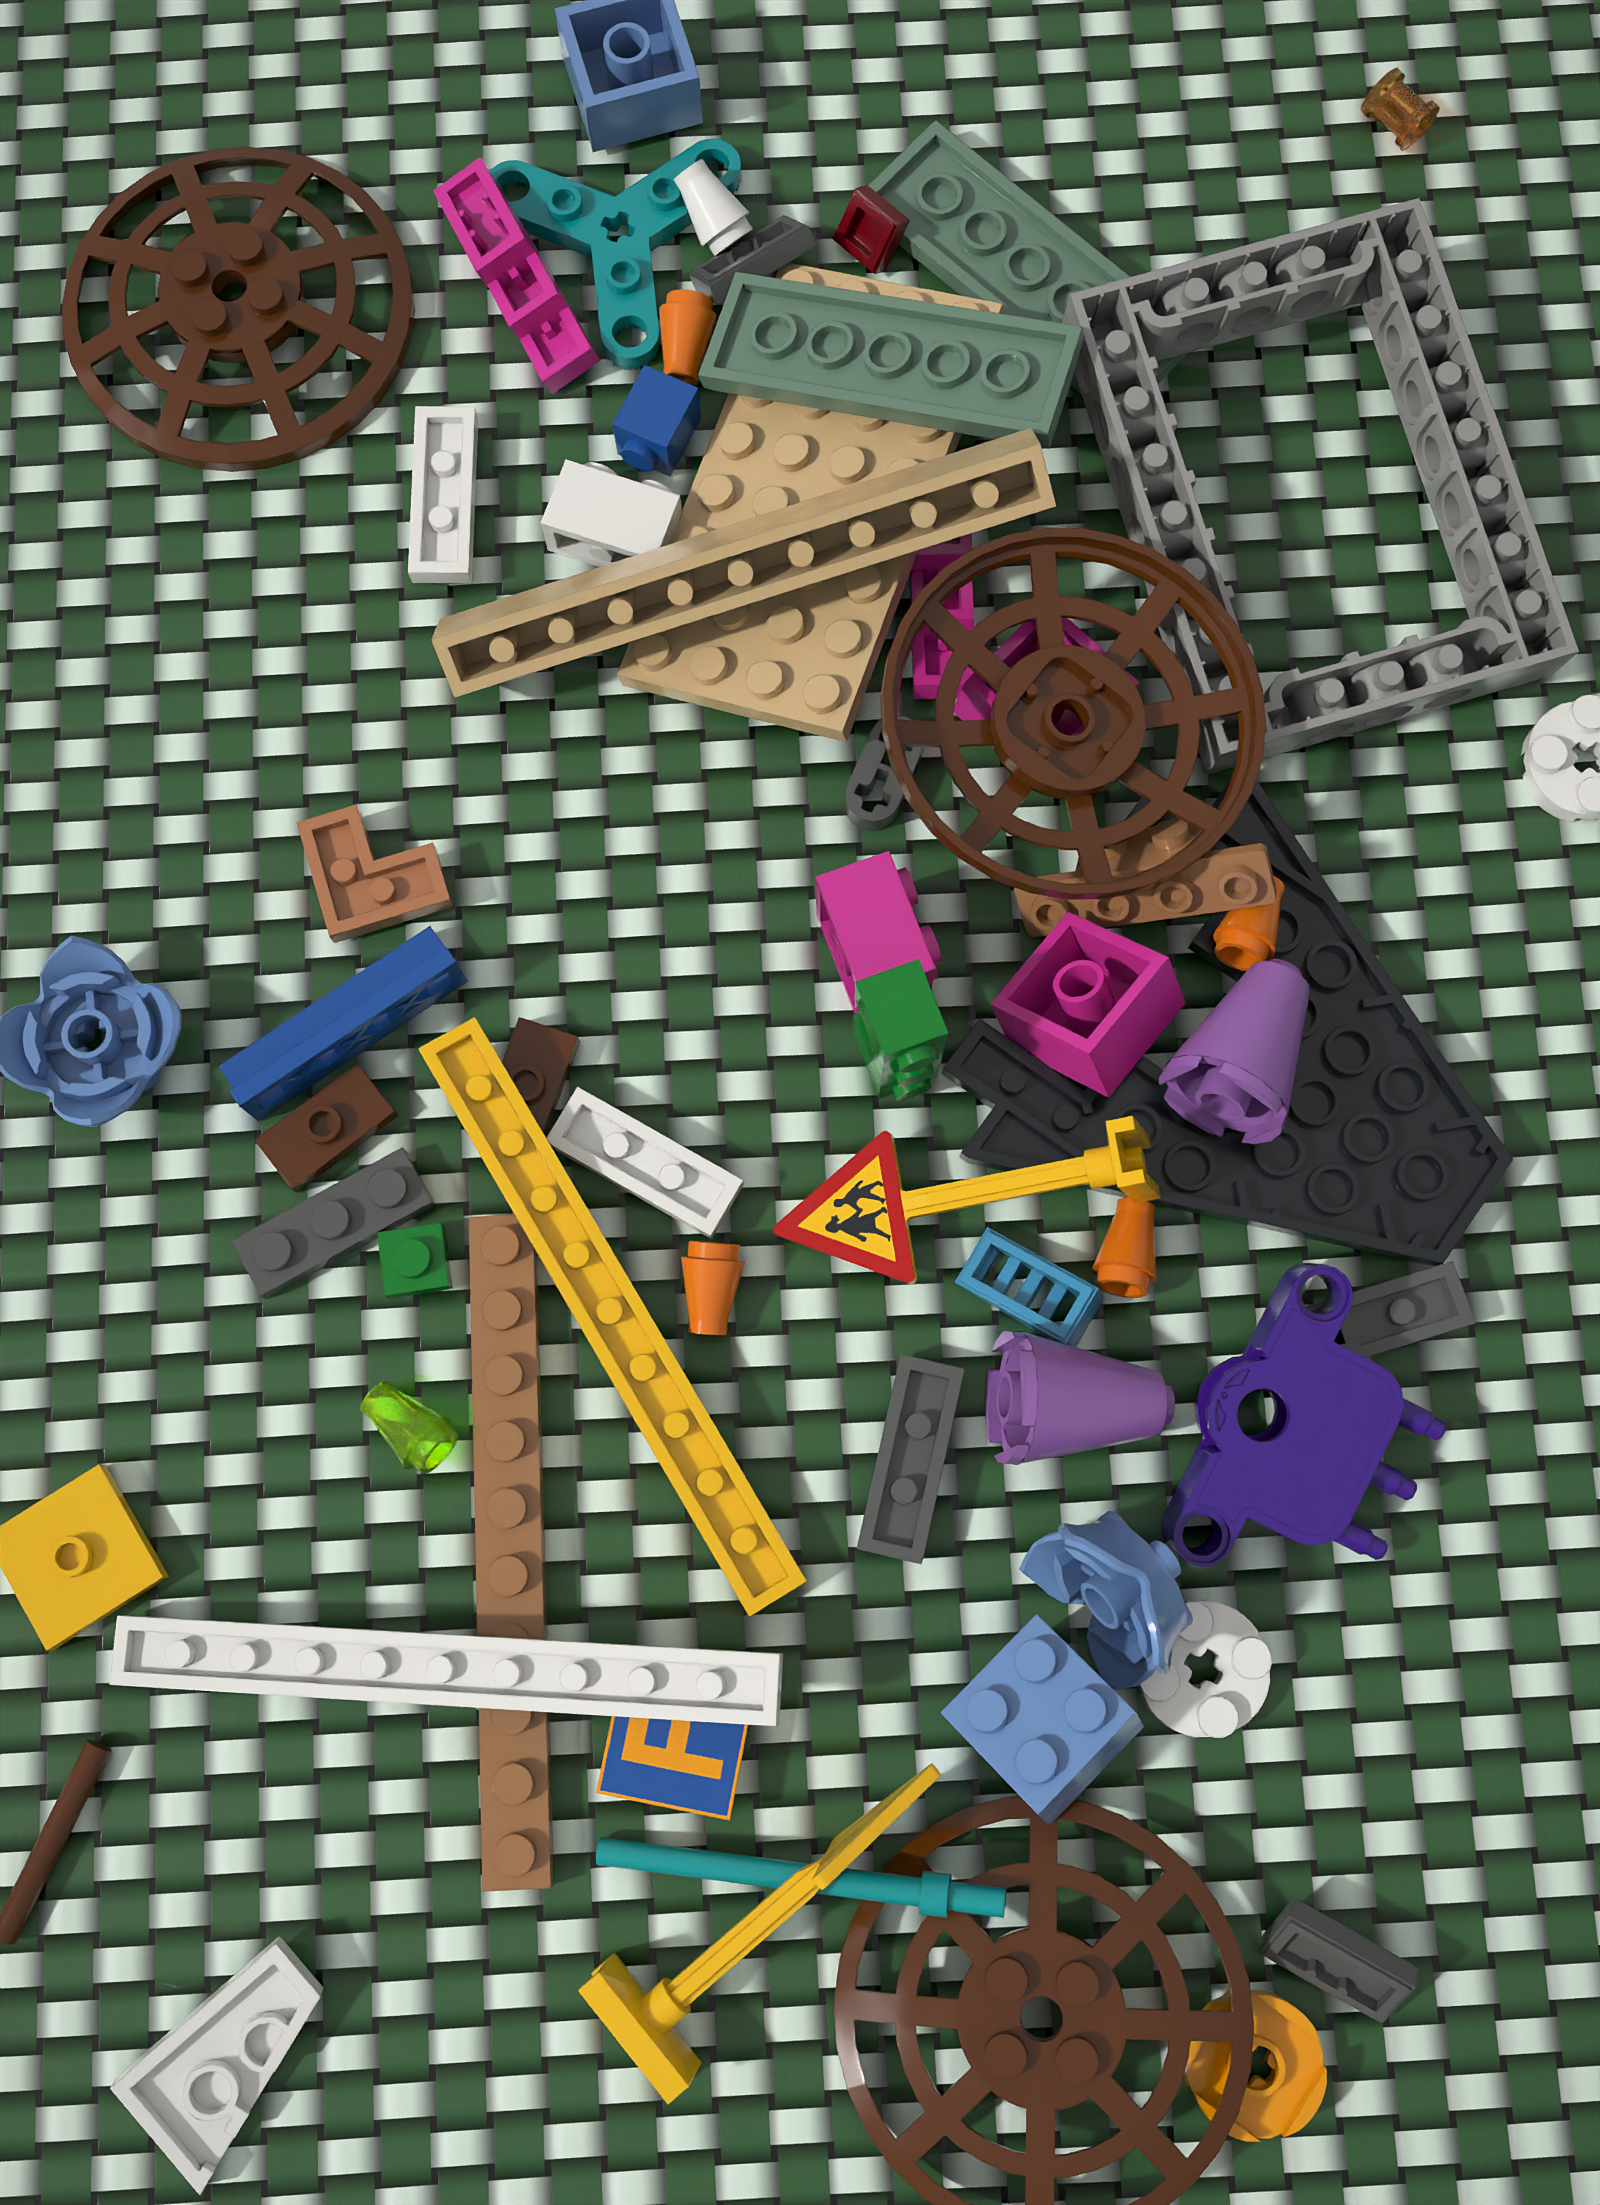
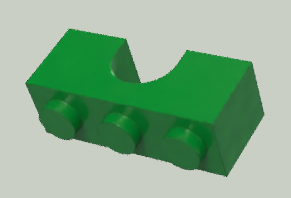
M916 959L855 982L854 1000L860 1013L853 1015L852 1031L879 1099L894 1094L897 1101L915 1097L929 1090L932 1087L930 1080L938 1077L948 1031L920 960Z

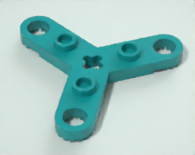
M705 139L695 143L615 197L518 160L501 162L490 170L502 191L504 190L503 185L508 187L510 186L509 182L516 185V181L519 182L520 186L525 184V188L529 189L527 195L521 200L509 201L525 229L529 230V234L592 258L602 346L606 358L609 361L611 360L614 366H623V370H629V367H634L635 370H638L642 365L648 366L650 360H655L657 352L660 351L661 340L650 252L693 224L682 194L673 180L689 166L700 159H703L706 165L709 164V160H712V163H716V160H718L719 165L724 163V167L728 171L718 179L733 195L735 190L738 191L741 182V161L736 149L726 141ZM621 225L628 226L629 236L621 235L617 242L610 241L609 231L617 232ZM630 325H633V329H637L638 326L640 331H645L646 338L638 346L624 347L615 341L618 331L622 332L625 326L626 329H630Z

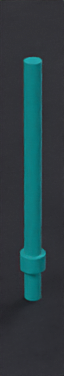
M600 1837L596 1850V1864L599 1866L776 1889L797 1870L810 1864ZM845 1868L825 1889L821 1891L819 1888L816 1894L919 1907L920 1915L948 1918L949 1911L1004 1918L1007 1890L1006 1888L952 1882V1874L923 1871L921 1878Z

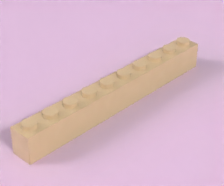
M1031 428L440 618L431 640L455 698L1056 506L1041 444Z

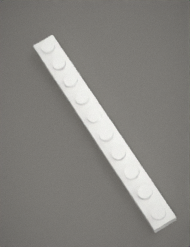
M128 1615L117 1616L109 1685L778 1726L780 1724L783 1653Z

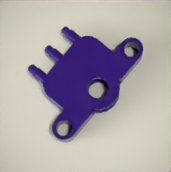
M1315 1263L1296 1264L1289 1268L1280 1278L1243 1355L1231 1357L1213 1367L1200 1384L1195 1402L1197 1427L1203 1436L1178 1484L1161 1523L1162 1535L1167 1545L1189 1564L1208 1567L1223 1561L1231 1551L1247 1517L1295 1542L1309 1546L1322 1545L1334 1541L1360 1555L1366 1554L1375 1560L1382 1559L1388 1549L1387 1542L1375 1536L1371 1530L1352 1521L1356 1509L1368 1485L1389 1495L1394 1494L1404 1500H1409L1415 1495L1417 1484L1414 1480L1404 1476L1400 1470L1380 1461L1398 1425L1417 1435H1425L1433 1440H1439L1445 1434L1446 1424L1444 1421L1432 1416L1430 1411L1403 1398L1402 1389L1395 1376L1384 1367L1334 1342L1350 1310L1353 1299L1352 1285L1346 1275L1339 1269ZM1318 1275L1327 1286V1298L1321 1308L1310 1311L1302 1301L1301 1292L1306 1281ZM1256 1389H1265L1269 1392L1274 1402L1275 1412L1272 1422L1265 1430L1258 1434L1245 1435L1238 1425L1237 1411L1239 1403L1248 1393ZM1196 1516H1208L1211 1522V1533L1207 1541L1198 1547L1190 1548L1185 1546L1182 1533L1187 1522Z

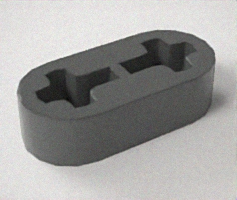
M899 715V720H911L906 716ZM882 720L878 721L871 730L847 784L845 793V809L848 818L854 825L867 831L883 830L891 825L898 816L905 800V795L892 768L884 764L886 746L882 742L884 741ZM905 747L908 750L905 751L908 766L913 776H915L921 763L923 747ZM876 780H881L885 782L882 802L887 807L877 804L872 812L863 810V798L858 794L868 796L872 792Z

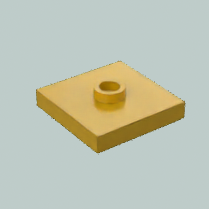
M98 1464L0 1525V1568L46 1651L57 1649L169 1578L168 1573L106 1465Z

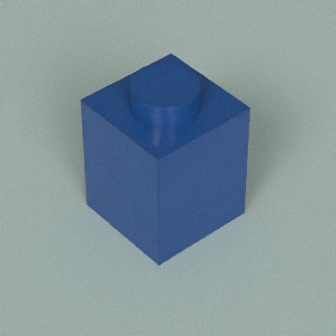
M644 365L612 424L617 454L637 470L643 472L655 470L671 477L701 420L698 387Z

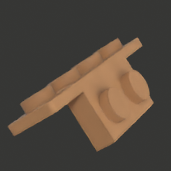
M1169 819L1147 828L1135 837L1116 845L1104 847L1113 880L1131 877L1162 864L1186 847L1201 830L1181 819ZM1262 843L1209 850L1205 856L1174 878L1141 892L1108 899L1065 900L1032 894L1014 888V894L1027 935L1035 938L1048 936L1067 912L1107 928L1272 905L1276 902L1277 890L1267 847ZM1079 858L1075 871L1034 877L1061 883H1086Z

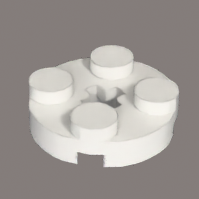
M1585 695L1579 697L1576 701L1562 703L1544 714L1526 736L1521 753L1522 755L1525 752L1523 761L1526 771L1522 776L1529 795L1547 813L1558 819L1575 822L1578 818L1586 820L1597 819L1595 822L1600 821V697ZM1580 749L1591 752L1597 758L1596 763L1599 766V772L1597 773L1592 768L1586 769L1583 773L1578 771L1573 765L1578 759L1577 754L1573 750Z
M1208 1600L1184 1601L1192 1614L1193 1623L1182 1631L1176 1639L1172 1650L1170 1671L1159 1673L1158 1669H1156L1152 1676L1138 1685L1141 1692L1140 1695L1150 1713L1165 1726L1191 1737L1224 1738L1232 1734L1234 1730L1245 1726L1263 1705L1270 1685L1271 1653L1268 1646L1262 1641L1256 1627L1234 1608ZM1208 1649L1215 1655L1213 1666L1219 1671L1218 1676L1214 1682L1204 1680L1197 1688L1188 1682L1192 1671L1188 1666L1184 1665V1662L1190 1653L1201 1657Z

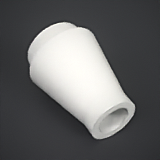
M703 159L695 162L673 179L682 194L701 247L708 245L714 256L731 247L753 230L746 218L750 212L709 170Z

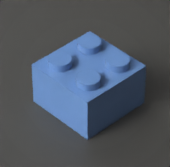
M585 0L555 8L562 56L592 152L703 123L700 78L674 0Z
M1037 1614L941 1711V1714L1049 1826L1144 1727L1136 1711Z

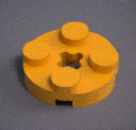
M1230 1989L1221 1997L1212 2000L1202 2010H1232ZM1251 1990L1254 2019L1252 2052L1258 2046L1267 2048L1268 2051L1265 2054L1264 2060L1272 2070L1265 2080L1257 2075H1254L1249 2080L1239 2114L1228 2135L1245 2142H1261L1258 2138L1270 2139L1280 2134L1283 2137L1294 2134L1313 2118L1325 2094L1327 2071L1323 2065V2051L1319 2044L1320 2039L1315 2027L1308 2018L1281 1996L1265 1990ZM1190 2041L1189 2058L1184 2077L1195 2102L1211 2121L1220 2105L1229 2073L1232 2042Z

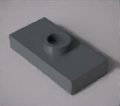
M783 215L695 267L689 273V277L697 292L706 294L718 305L725 301L735 272L775 278L777 269L817 245L809 226Z
M1296 1898L1289 1902L1262 1934L1259 1954L1380 2023H1383L1417 1986L1418 1967Z

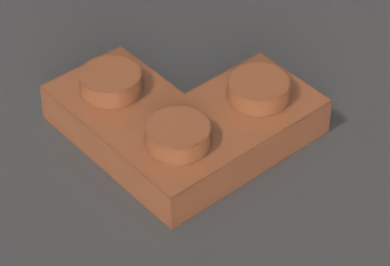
M357 804L297 822L327 931L334 943L454 907L440 858L433 842L375 860L363 816Z

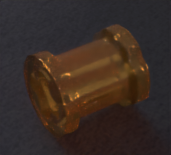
M1397 67L1386 73L1376 83L1364 99L1360 111L1367 118L1375 116L1396 136L1394 144L1401 151H1404L1418 141L1436 119L1440 107L1433 100L1425 103L1404 83L1405 74Z

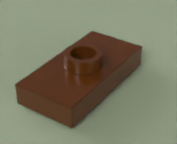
M519 1017L502 1064L543 1134L546 1136L578 1050L580 1039L578 1036Z
M356 1063L254 1141L291 1190L297 1193L398 1117V1114L364 1070Z

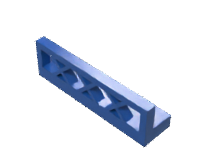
M429 926L219 1065V1068L233 1087L229 1092L239 1107L259 1122L467 983L468 980L450 951L443 945L431 926Z

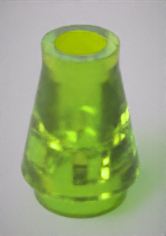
M388 1381L377 1384L361 1403L360 1410L373 1422L406 1469L415 1467L421 1474L433 1471L449 1456L457 1443L458 1433L451 1428V1419L448 1416L397 1390Z

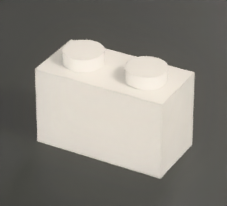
M566 459L541 520L547 550L601 567L669 545L682 514L680 495L673 493L670 488L657 481L644 480L640 483L618 476L613 470L599 463L588 462L582 465Z

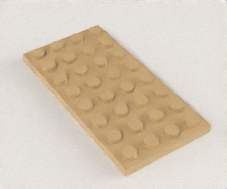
M787 263L780 267L775 276L778 279L1004 314L1002 303L793 263ZM729 393L682 509L680 520L670 544L954 453L962 434ZM917 551L631 641L619 667L617 677L622 685L847 742L915 561Z

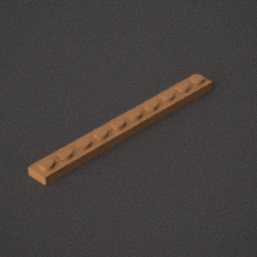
M515 1215L469 1217L477 1636L547 1640L537 1252ZM479 1708L482 1892L551 1888L554 1885L549 1712Z

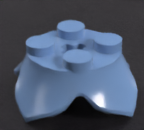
M71 935L47 958L40 973V995L38 999L31 1003L14 1006L0 1017V1071L6 1078L22 1088L49 1096L52 1099L54 1111L65 1121L83 1127H95L105 1124L129 1110L140 1098L143 1091L149 1090L157 1083L160 1077V1070L166 1065L177 1045L182 1028L180 1007L167 989L156 983L142 984L135 979L126 963L109 948L91 940ZM99 1028L106 1033L105 1040L99 1048L91 1051L85 1047V1042L94 1040L96 1035L95 1029Z
M1107 1511L1090 1524L1075 1525L1061 1523L1058 1526V1531L1049 1533L1033 1543L1019 1568L1020 1571L1040 1586L1048 1595L1062 1603H1068V1605L1070 1603L1087 1605L1092 1612L1087 1633L1090 1654L1094 1659L1100 1677L1113 1690L1136 1687L1152 1676L1156 1669H1158L1159 1673L1170 1671L1173 1646L1178 1635L1193 1623V1617L1174 1579L1181 1573L1180 1564L1174 1553L1164 1543L1154 1540L1148 1544L1113 1511Z

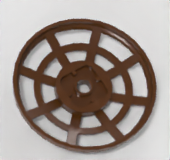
M256 147L215 149L180 158L146 174L122 191L97 216L80 242L67 274L62 301L63 336L71 365L87 396L110 425L135 445L167 461L196 469L227 472L268 469L300 460L333 444L359 425L384 398L400 372L411 342L415 315L413 279L401 240L387 215L369 194L341 172L310 157L280 149ZM244 165L287 169L274 186L263 183L236 181L215 183L202 187L197 175L198 173L216 168ZM312 177L332 185L356 202L370 218L378 234L343 239L338 229L323 212L297 195ZM174 182L176 183L180 195L167 201L150 213L132 232L127 241L106 237L110 230L133 207L157 190ZM230 198H247L263 201L249 224L240 222L217 224L209 205L211 201ZM290 210L309 223L325 243L290 251L288 246L274 235L273 232L285 212ZM187 211L195 232L181 241L172 252L145 245L162 225L176 215ZM387 256L392 274L393 301L389 326L382 342L350 325L354 316L357 296L356 275L352 262ZM96 259L115 263L109 287V315L112 326L82 344L78 328L77 308L81 286L91 260ZM335 265L337 291L334 309L330 315L305 303V285L301 274ZM135 267L159 274V301L128 316L127 288L132 268ZM239 283L247 286L246 292L238 300L225 302L218 299L219 293L227 285ZM169 324L176 337L186 347L175 374L152 359L137 339ZM296 327L319 336L318 341L302 358L279 373L277 372L270 352L281 346L292 335ZM339 347L372 363L364 377L340 402L318 418L302 426L299 425L286 393L300 387L315 376L335 355ZM122 348L128 360L143 377L160 390L168 393L157 427L140 420L118 403L98 380L92 367ZM208 360L223 363L247 361L255 379V382L230 386L199 383ZM191 402L203 406L226 408L250 406L264 402L277 432L276 436L236 443L195 441L181 437Z
M1041 528L1008 534L973 548L947 565L920 591L901 620L885 663L880 695L882 734L892 771L908 803L928 830L959 859L988 877L1028 893L1065 900L1108 899L1141 892L1174 878L1205 856L1234 824L1252 793L1263 758L1266 731L1263 688L1253 655L1236 622L1215 595L1191 573L1154 549L1118 535L1083 528ZM1056 558H1077L1108 564L1142 578L1155 586V588L1133 617L1118 608L1096 600L1075 596H1059ZM1030 560L1033 598L1021 600L997 610L980 621L970 632L942 605L955 591L978 576L1011 563ZM1176 602L1194 618L1212 641L1228 672L1232 688L1194 696L1191 683L1179 660L1165 642L1154 633ZM1061 618L1091 622L1112 630L1119 636L1104 655L1087 648L1065 645ZM1035 620L1039 650L1025 656L1012 668L1008 667L985 647L990 640L1005 630ZM924 625H926L953 652L947 661L938 685L935 721L899 720L898 701L903 669L915 639ZM1139 651L1144 653L1159 671L1171 694L1172 700L1143 705L1139 691L1124 671ZM967 667L972 669L997 691L991 706L990 720L954 721L956 693ZM1059 709L1073 711L1080 717L1083 723V732L1072 736L1059 732L1053 725L1051 714ZM1237 714L1239 739L1236 765L1226 795L1216 809L1184 792L1183 789L1190 779L1197 758L1200 736L1199 722ZM1177 726L1176 756L1170 774L1165 781L1134 760L1142 747L1145 731ZM903 746L940 748L942 760L954 784L969 804L979 812V815L960 837L939 818L922 795L908 766ZM994 746L1000 761L1011 775L992 798L982 790L970 774L959 747ZM1118 781L1149 801L1144 808L1128 819L1099 829L1091 796L1107 790ZM1031 790L1048 797L1065 799L1072 831L1043 828L1024 821L1013 815V813ZM1166 812L1201 830L1186 847L1162 864L1131 877L1113 880L1104 847L1116 845L1139 835L1159 821ZM1000 829L1037 846L1059 850H1077L1086 883H1061L1034 878L1003 866L982 852Z
M1020 1796L1003 1797L969 1806L929 1826L899 1850L881 1873L922 1878L923 1871L934 1872L925 1862L924 1858L940 1845L974 1828L1007 1819L1030 1818L1029 1862L1012 1863L993 1868L963 1882L999 1888L1029 1885V1927L1010 1931L992 1941L969 1913L949 1911L948 1918L927 1916L921 1923L906 1951L898 1976L896 1993L856 1989L858 1966L869 1931L884 1905V1902L863 1900L851 1921L839 1959L834 1997L836 2047L846 2088L864 2129L888 2164L921 2197L933 2205H973L935 2182L916 2164L945 2135L958 2147L979 2161L1010 2174L1026 2176L1025 2205H1054V2178H1070L1099 2170L1123 2158L1137 2147L1166 2180L1149 2194L1128 2205H1170L1193 2186L1220 2152L1239 2114L1251 2072L1254 2019L1250 1982L1238 1941L1218 1901L1193 1868L1157 1835L1122 1814L1086 1801L1074 1800L1050 1826ZM1058 1820L1082 1823L1115 1835L1148 1855L1165 1872L1135 1901L1124 1890L1099 1875L1072 1865L1057 1863ZM1057 1886L1070 1888L1089 1895L1114 1910L1121 1918L1091 1946L1080 1937L1065 1930L1057 1929ZM1185 1893L1201 1913L1219 1949L1230 1987L1232 2010H1190L1189 1996L1180 1964L1166 1936L1157 1926V1923ZM945 1929L973 1962L963 1980L959 1998L917 1995L918 1983L926 1958L937 1938ZM1141 1940L1149 1949L1160 1971L1167 1995L1168 2009L1126 2008L1124 1996L1113 1969ZM1043 1996L1050 1998L1061 2009L1063 2015L1062 2024L1059 2030L1050 2037H1035L1022 2024V2008L1026 2002L1034 1997ZM855 2020L895 2024L896 2041L904 2072L917 2100L925 2110L896 2139L883 2122L865 2083L856 2046ZM916 2026L958 2029L962 2050L971 2068L942 2096L935 2088L923 2062ZM1126 2039L1168 2041V2051L1160 2078L1148 2101L1140 2108L1112 2077L1122 2057ZM1190 2041L1232 2042L1230 2069L1220 2105L1202 2140L1191 2154L1186 2157L1157 2125L1167 2114L1181 2086L1189 2058ZM990 2091L1011 2104L1026 2108V2152L1015 2151L990 2141L970 2128L962 2118ZM1091 2097L1120 2129L1113 2136L1090 2148L1067 2154H1055V2110L1075 2106Z

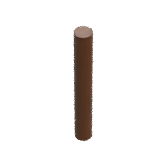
M93 1740L86 1741L0 1912L1 1943L8 1945L16 1944L112 1751L106 1745Z

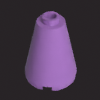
M1279 959L1260 961L1251 965L1166 1063L1159 1077V1085L1166 1082L1168 1089L1164 1098L1169 1106L1185 1120L1219 1137H1222L1226 1127L1246 1132L1241 1141L1243 1143L1271 1142L1281 1134L1288 1117L1310 995V987L1296 966Z
M1003 1331L995 1341L992 1352H1004L1000 1370L988 1369L985 1418L989 1443L1002 1444L1003 1452L994 1456L998 1463L1019 1465L1157 1437L1162 1432L1164 1424H1169L1173 1419L1175 1411L1174 1392L1170 1385H1165L1163 1376L1158 1371L1022 1331Z

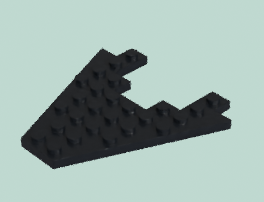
M1257 780L1250 797L1234 824L1210 851L1262 843L1267 847L1273 876L1280 879L1285 885L1280 904L1276 951L1274 957L1270 960H1284L1296 966L1310 987V995L1288 1117L1281 1134L1271 1142L1250 1144L1241 1142L1246 1132L1226 1127L1222 1137L1204 1131L1185 1120L1169 1106L1164 1098L1168 1086L1166 1082L1159 1085V1077L1163 1070L1144 1056H1142L1109 1098L1089 1087L1084 1091L980 1018L942 1070V1074L992 1109L960 1153L959 1157L967 1163L1007 1172L1084 1156V1150L1108 1146L1106 1121L1133 1116L1149 1135L1151 1148L1143 1149L1147 1168L1146 1173L1159 1186L1161 1196L1160 1199L1149 1200L1152 1204L1430 1266H1438L1445 1262L1513 1161ZM1229 783L1221 792L1219 797L1216 799L1212 807L1216 809L1219 807L1220 803L1226 795ZM1141 797L1126 819L1144 808L1149 801ZM1166 812V813L1160 818L1159 821H1157L1155 824H1153V825L1150 826V827H1153V826L1157 825L1158 823H1160V822H1162V821H1165V820H1169V819H1179V818H1177V817H1175L1174 815H1172V814ZM1228 911L1212 913L1194 937L1188 949L1237 982L1246 971L1224 964L1217 958L1214 952L1216 943L1213 934ZM1090 1184L1075 1186L1119 1197H1128L1118 1188L1117 1184L1091 1189Z

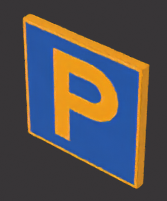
M612 1716L596 1793L730 1821L748 1725Z

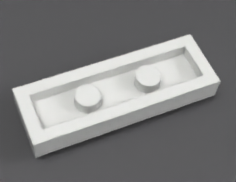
M415 406L408 574L412 583H472L478 416L475 406Z
M579 1087L576 1088L546 1138L552 1149L710 1239L715 1235L744 1185L742 1179Z

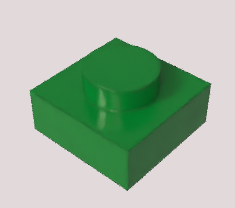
M442 1223L377 1232L384 1296L392 1299L453 1289L446 1230Z

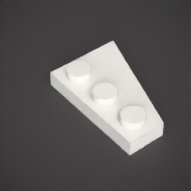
M280 1936L117 2076L110 2087L112 2092L199 2195L210 2180L216 2166L233 2138L236 2137L273 2072L276 2071L323 1991L321 1984Z

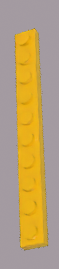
M474 1017L418 1048L748 1616L750 1617L805 1583L806 1579L476 1018Z

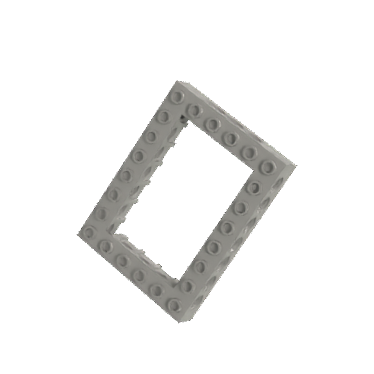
M1420 198L1070 293L1062 323L1082 326L1084 343L1074 373L1129 540L1152 548L1185 568L1215 595L1238 626L1231 605L1235 595L1232 586H1225L1212 548L1216 538L1212 527L1207 529L1205 527L1193 491L1196 478L1193 470H1186L1174 434L1177 421L1174 413H1167L1155 377L1159 368L1157 361L1355 306H1362L1470 619L1464 620L1455 630L1420 640L1417 634L1405 637L1398 646L1364 656H1359L1358 651L1346 654L1336 664L1301 674L1299 669L1296 668L1278 675L1263 694L1266 731L1262 759L1552 676L1579 652ZM1143 580L1147 595L1149 596L1155 586ZM1176 602L1158 628L1162 640L1179 660L1191 683L1194 696L1232 688L1228 672L1212 641L1194 618ZM1249 643V644H1247V645H1248V647H1249V649H1250L1252 655L1254 656V652H1253L1251 643ZM1237 714L1199 722L1198 750L1206 775L1235 767L1239 739Z

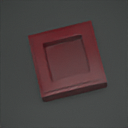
M866 184L855 188L833 236V240L871 272L878 274L887 269L910 219Z

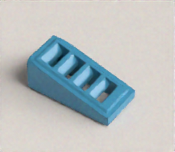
M988 1227L955 1281L958 1286L1045 1338L1073 1347H1077L1104 1298L1098 1287ZM1002 1252L1009 1256L993 1286L990 1287L982 1281L998 1254ZM1024 1265L1031 1272L1013 1300L1006 1296V1293ZM1047 1279L1054 1283V1286L1040 1310L1036 1313L1029 1309ZM1071 1293L1077 1299L1062 1325L1059 1326L1052 1321L1067 1295Z

